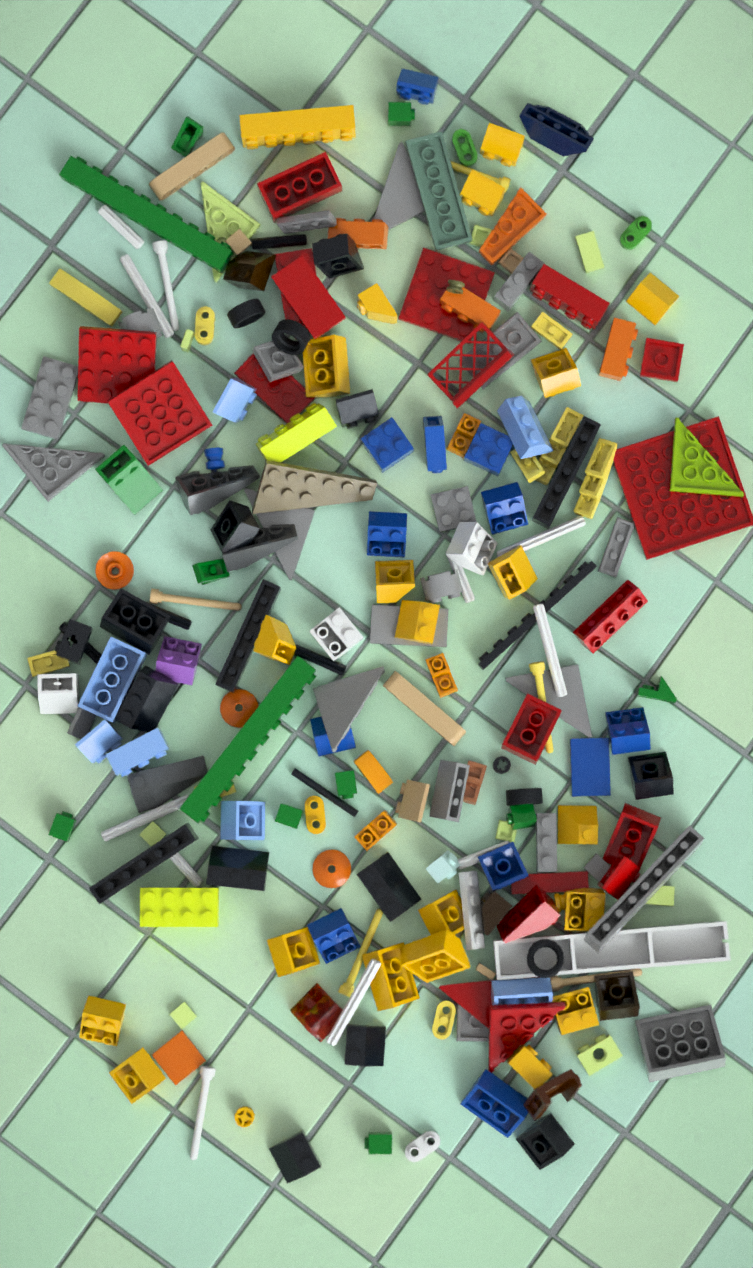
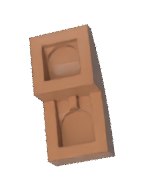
M469 760L467 765H470L463 802L475 805L487 766Z

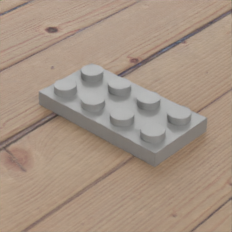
M43 356L21 427L22 430L59 440L77 382L78 366Z

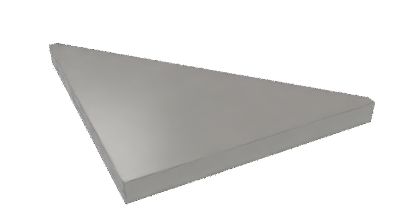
M402 142L399 143L374 219L383 220L389 227L388 230L424 213L409 155Z
M2 444L4 449L48 502L105 457L103 453Z
M245 488L244 491L253 507L257 491ZM301 508L256 514L263 528H269L271 525L295 524L298 539L275 551L289 580L292 581L315 510Z
M573 665L561 668L567 690V695L563 697H557L550 670L544 671L542 677L546 703L561 709L562 712L559 718L588 738H591L592 734L579 666ZM532 673L505 678L506 682L525 695L528 693L538 698L535 675H532Z
M383 666L313 688L332 752H336L339 743L351 728L355 717L357 718L364 707L368 696L372 694L377 686L381 675L385 673Z

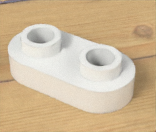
M426 1131L414 1139L405 1148L406 1158L411 1162H418L435 1151L440 1145L439 1135L435 1131ZM428 1138L434 1139V1143L432 1145H429L427 1143ZM412 1149L418 1150V1154L416 1156H413L411 1154Z

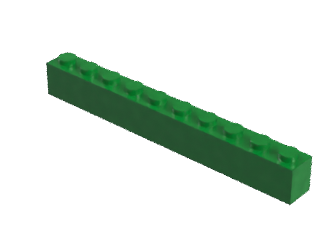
M69 157L59 174L62 180L216 271L224 272L228 262L234 255L232 250H230L232 248L230 245L223 241L221 244L218 243L210 233L205 232L203 234L198 231L199 227L193 223L186 224L179 215L167 213V209L158 203L157 205L150 203V198L143 194L140 196L135 194V190L126 184L123 187L118 184L119 180L111 175L106 177L98 167H89L86 165L87 162L81 157Z
M299 656L296 657L179 808L183 813L198 824L200 821L203 823L211 814L208 812L212 806L216 807L222 800L220 795L223 791L228 792L234 784L232 781L236 775L240 776L246 769L244 764L247 760L252 761L257 755V747L260 744L263 746L270 738L268 733L271 729L274 731L281 723L279 720L283 714L287 715L293 708L291 703L295 699L299 700L305 692L303 690L305 685H311L317 677L315 675L316 669Z

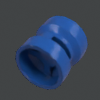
M223 448L204 450L205 457L208 460L206 462L207 470L225 468V463L221 459Z

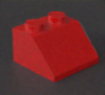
M619 854L597 886L619 900L628 890L629 884L631 882L634 883L639 878L641 868L626 856Z

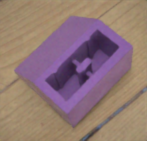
M164 636L156 661L155 671L174 682L193 685L202 644Z

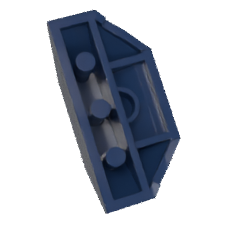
M527 103L520 113L519 117L530 139L562 156L587 152L594 140L582 124L550 107Z

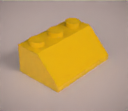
M334 334L319 337L315 340L310 339L303 351L306 397H336L350 394L346 338Z
M443 930L404 945L401 965L426 983L470 968V963L460 938L449 930Z
M404 942L362 955L365 968L371 959H376L381 963L370 983L378 1011L394 1008L420 998L413 973L401 965Z

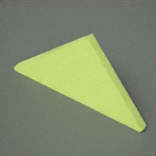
M202 181L201 189L207 232L213 235L215 241L220 244L222 241L225 242L238 229L250 240L261 225ZM234 252V255L231 258V260L237 257V255ZM226 268L223 273L213 269V277L216 283L225 273Z

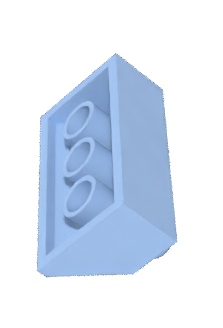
M110 637L79 701L78 707L115 724V718L148 654Z

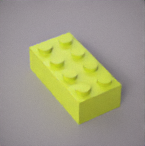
M313 403L306 408L307 411L300 415L298 413L292 416L289 423L285 425L282 423L273 429L275 432L258 438V442L255 445L265 461L281 463L337 427L326 408L320 403L317 405Z
M142 887L140 888V927H219V888Z

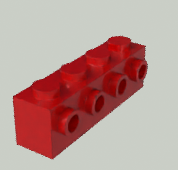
M627 580L577 627L573 634L586 649L594 654L648 600L636 585Z

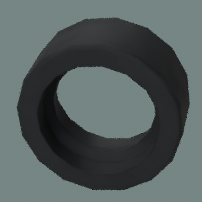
M251 299L231 309L227 316L233 328L236 329L257 321L266 312L259 299Z
M290 319L279 321L271 335L274 345L279 350L290 355L303 353L310 340V334L302 324ZM284 333L293 336L298 341L291 340Z
M542 788L506 790L507 806L543 803Z
M549 939L539 940L529 948L527 965L536 976L551 978L562 969L564 953L555 941ZM540 948H550L557 955V962L553 968L542 970L536 966L534 955Z

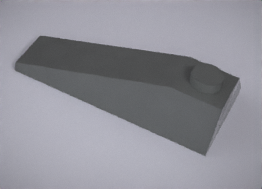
M250 465L232 467L224 472H218L217 469H213L211 473L200 474V471H194L177 476L175 479L184 506L189 514L193 515L211 509L258 480L260 475L254 466Z
M295 524L271 525L269 528H260L250 544L226 553L222 552L227 572L248 567L297 540Z
M199 756L129 774L127 777L137 810L140 813L163 805L202 779L208 771L204 756Z

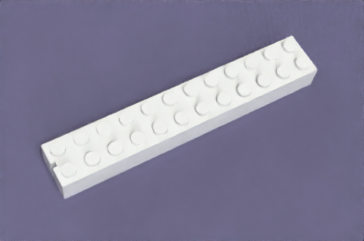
M727 921L621 929L599 953L584 941L587 932L526 937L506 944L503 940H493L496 980L538 977L530 971L527 965V954L533 943L543 939L555 941L564 953V963L557 975L730 961L729 943L722 942V939H728ZM540 948L534 955V962L538 968L549 970L555 966L557 955L550 948Z

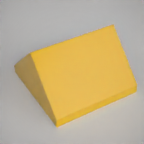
M649 273L626 302L652 324L656 325L680 296L652 273Z

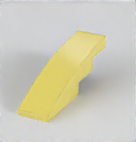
M59 269L49 282L53 288L111 327L122 314V310L62 269Z
M566 407L549 440L553 452L542 454L539 459V463L546 474L536 479V481L546 486L548 485L584 415Z
M599 438L585 470L586 476L579 490L580 497L573 510L575 514L590 519L593 518L609 476L617 443Z

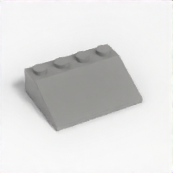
M711 1005L635 1020L649 1083L725 1067L726 1057Z

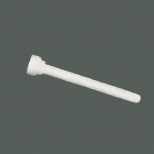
M166 240L156 241L152 243L153 251L159 257L171 327L173 331H178L179 323L166 259L168 243Z
M210 1066L200 1067L199 1074L201 1075L202 1085L190 1152L192 1160H196L198 1157L209 1084L216 1072V1068Z

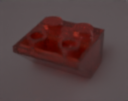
M316 983L290 1011L305 1029L321 1042L331 1032L343 1008Z

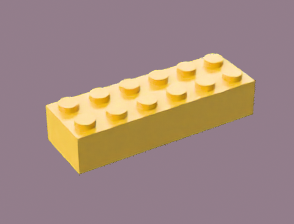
M353 105L239 115L243 148L247 147L250 150L257 149L258 146L274 148L278 144L294 146L296 143L303 142V144L308 145L315 143V141L330 143L335 139L350 141L352 138H356Z

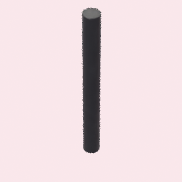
M296 768L291 773L298 780L353 817L359 812Z

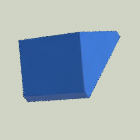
M322 716L310 719L318 756L356 748L352 728H350L344 739L339 743L336 752H332Z
M514 842L478 857L493 891L529 876Z

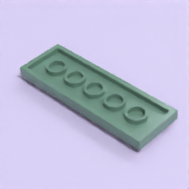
M442 131L406 140V148L435 251L472 242L473 239Z

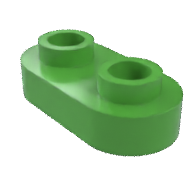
M465 129L455 131L452 136V143L461 165L471 167L476 163L478 157L471 135ZM464 138L465 142L460 143L458 142V139ZM466 155L471 156V160H465L464 157Z
M646 216L637 217L621 234V246L626 250L636 248L651 231V220ZM641 222L645 223V224H646V227H645V228H641V227L639 226V223H641ZM631 236L633 241H627L626 237Z

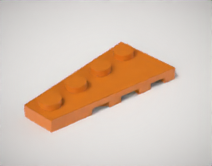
M520 187L516 196L483 243L479 253L492 266L543 220L547 213Z

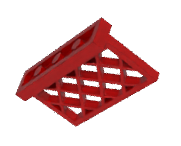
M481 322L427 375L453 402V405L459 408L515 354L497 338L484 322ZM481 328L487 332V341H476L477 332ZM465 343H474L473 354H463V345ZM476 343L487 344V355L476 354ZM490 344H498L502 351L498 355H490ZM452 356H460V367H449V359ZM463 356L473 357V368L462 367ZM476 357H487V365L484 368H476ZM489 357H495L491 362H489ZM438 369H446V380H438L433 374ZM449 370H459V381H449ZM462 370H473V379L471 381H462ZM449 383H459V392L455 396L448 391Z

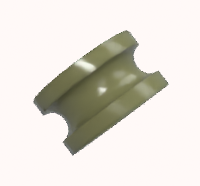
M448 280L449 287L446 289L448 292L463 294L462 287L465 286L463 282Z

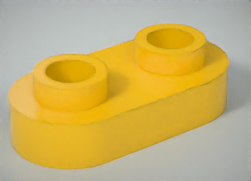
M310 796L305 801L307 829L313 834H320L326 827L324 802L318 796ZM314 801L318 803L316 809L311 808V803ZM314 821H318L320 823V826L318 828H314L312 826Z

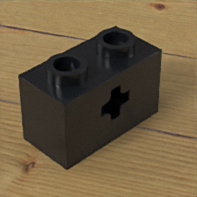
M71 619L69 623L65 622L62 629L64 636L62 641L58 640L55 647L56 656L80 665L93 628ZM73 637H75L77 644L73 643V645L70 646L68 640L73 639Z

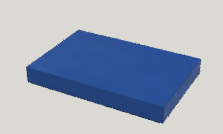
M609 738L570 739L572 797L611 796Z

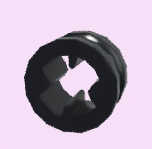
M504 756L496 758L493 762V769L498 774L508 772L511 767L509 759ZM499 760H502V762L505 761L507 763V765L504 767L505 770L503 771L501 770V768H497Z

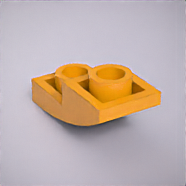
M464 413L447 450L464 458L481 421Z
M443 653L425 660L440 698L458 691Z
M369 750L353 761L376 793H381L393 783L390 776Z
M384 810L354 837L368 851L392 830L397 823Z

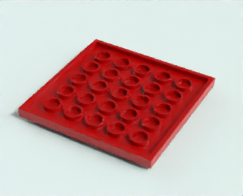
M719 416L687 426L686 428L689 429L703 448L716 460L723 471L729 475L737 487L743 491V497L670 491L674 431L616 449L613 464L646 560L753 526V515Z

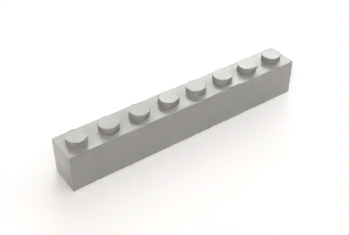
M689 825L586 933L584 941L599 953L701 846L704 837Z

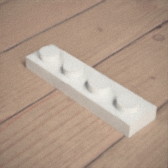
M477 871L459 872L466 950L485 948Z

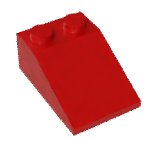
M527 693L501 748L536 765L562 710Z
M625 803L602 859L612 864L618 855L621 854L641 868L658 829L661 817Z
M536 885L502 918L496 927L503 942L506 944L547 929L550 925L555 924L561 915L553 899Z

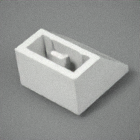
M459 522L446 555L456 565L479 575H484L497 542L477 522Z
M340 607L309 631L333 661L364 639Z
M37 674L40 714H70L77 712L79 708L78 674Z

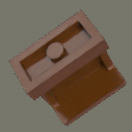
M570 1069L535 1088L524 1103V1107L533 1120L541 1118L552 1103L551 1098L562 1094L567 1102L572 1100L582 1086L579 1076Z

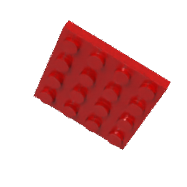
M423 248L398 320L463 341L475 328L469 321L467 323L461 321L453 311L449 313L441 307L440 299L449 286L448 280L463 282L465 284L464 288L486 300L495 272Z
M80 326L78 401L108 403L109 399L154 372L156 367L157 332Z
M172 360L107 401L148 466L213 426Z

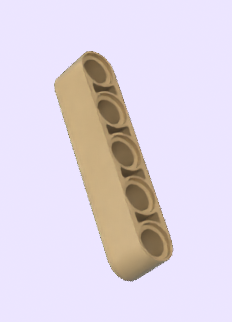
M224 132L220 133L154 178L149 183V186L157 198L162 201L230 155L235 150V147Z
M394 671L383 684L391 694L451 745L455 746L465 735L466 731L398 672Z

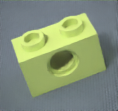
M602 1034L594 1039L596 1041L590 1046L585 1044L578 1049L579 1053L576 1055L589 1076L623 1056L609 1034L607 1036ZM597 1048L603 1050V1056L599 1059L593 1056V1052Z

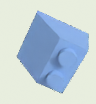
M231 378L213 413L235 423L240 420L243 421L248 413L246 410L248 404H252L257 396L255 394L257 389L239 378Z
M103 720L75 745L91 763L97 762L99 764L106 758L105 754L111 749L113 751L122 745L120 741L123 738L109 721Z
M221 801L220 840H265V802Z

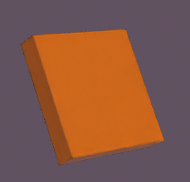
M183 1030L152 1054L153 1058L175 1086L206 1061Z

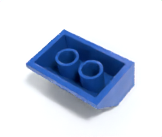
M487 1069L479 1076L461 1102L463 1107L507 1138L528 1114L527 1109L524 1107V1103L528 1098Z

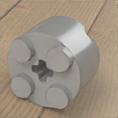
M153 308L146 309V313H141V310L122 318V322H118L120 329L157 332V338L162 336V329Z
M453 570L454 574L446 571L427 576L428 580L426 581L424 577L420 578L425 600H429L430 603L442 601L441 597L448 596V599L461 596L460 592H463L458 570Z

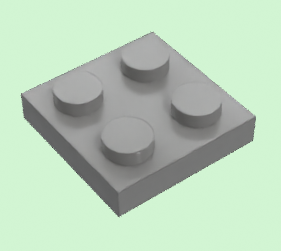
M273 341L255 346L252 350L269 382L299 373L304 368L297 355H290L279 350Z
M468 486L431 495L439 532L457 529L459 522H476Z

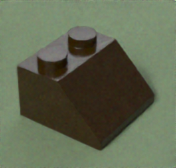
M246 251L228 262L223 280L237 288L264 291L276 255Z
M487 891L481 898L483 902L481 904L483 933L489 936L512 907L510 903L495 891L491 893Z
M633 971L594 976L596 1004L600 1021L638 1016L640 1005Z

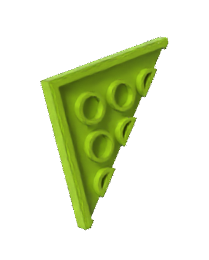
M675 418L670 491L743 497V491L723 471L716 460L703 448L689 429L683 425L681 420Z

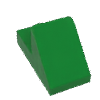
M187 116L171 148L184 157L191 154L196 142L203 137V126Z
M224 558L192 565L198 584L205 585L230 577Z
M662 676L659 677L657 691L654 690L653 686L643 685L642 688L639 687L637 689L636 696L670 703H675L677 700Z

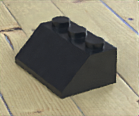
M121 588L102 616L100 627L150 655L171 616Z
M145 665L139 671L115 720L134 730L150 732L156 729L179 684Z
M212 846L206 884L265 891L269 852Z
M389 852L357 874L390 922L421 900Z

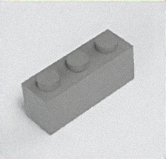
M528 252L496 293L493 301L509 312L535 279L544 262L531 252Z
M440 760L429 817L459 822L470 765Z
M536 813V872H557L556 813Z

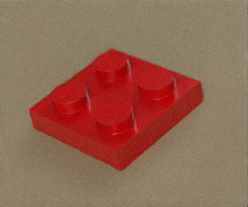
M646 338L640 376L678 382L684 344Z

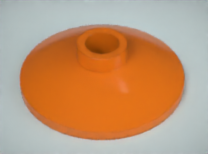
M112 551L104 554L98 560L95 572L98 581L104 587L117 590L130 583L133 578L134 567L127 555ZM114 568L119 569V573L116 575L112 574Z
M236 689L235 693L229 692L221 701L220 712L222 718L229 725L241 728L258 708V702L254 695L246 690ZM238 704L242 705L243 707L242 711L240 712L236 711L235 709L236 705Z
M326 850L320 853L313 863V875L316 881L324 887H340L350 877V861L344 853L338 850ZM330 865L335 866V872L330 873L328 867Z

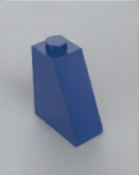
M442 416L423 417L427 470L432 473H441L443 470H447Z

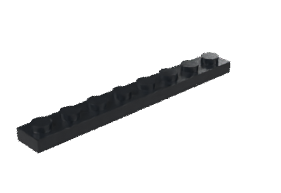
M585 561L578 568V574L575 576L571 574L563 581L565 585L561 589L558 587L549 594L551 598L547 602L542 600L539 604L544 605L546 613L597 567L593 561L589 564ZM528 613L522 618L521 621L523 623L518 628L516 626L511 628L507 632L509 636L504 641L499 639L493 645L495 649L491 653L486 651L479 658L481 662L478 663V666L484 670L537 622L535 613L532 615Z

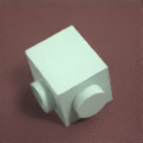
M447 850L432 862L426 870L439 883L445 877L448 880L457 873L455 869L460 864L457 857Z

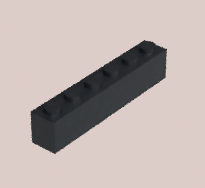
M586 416L583 417L532 518L533 522L549 529L601 426L600 423Z
M264 579L262 580L216 681V686L235 693L253 653L254 643L258 638L261 623L265 615H270L281 591L280 586Z
M188 822L91 886L89 890L97 902L101 904L199 838Z

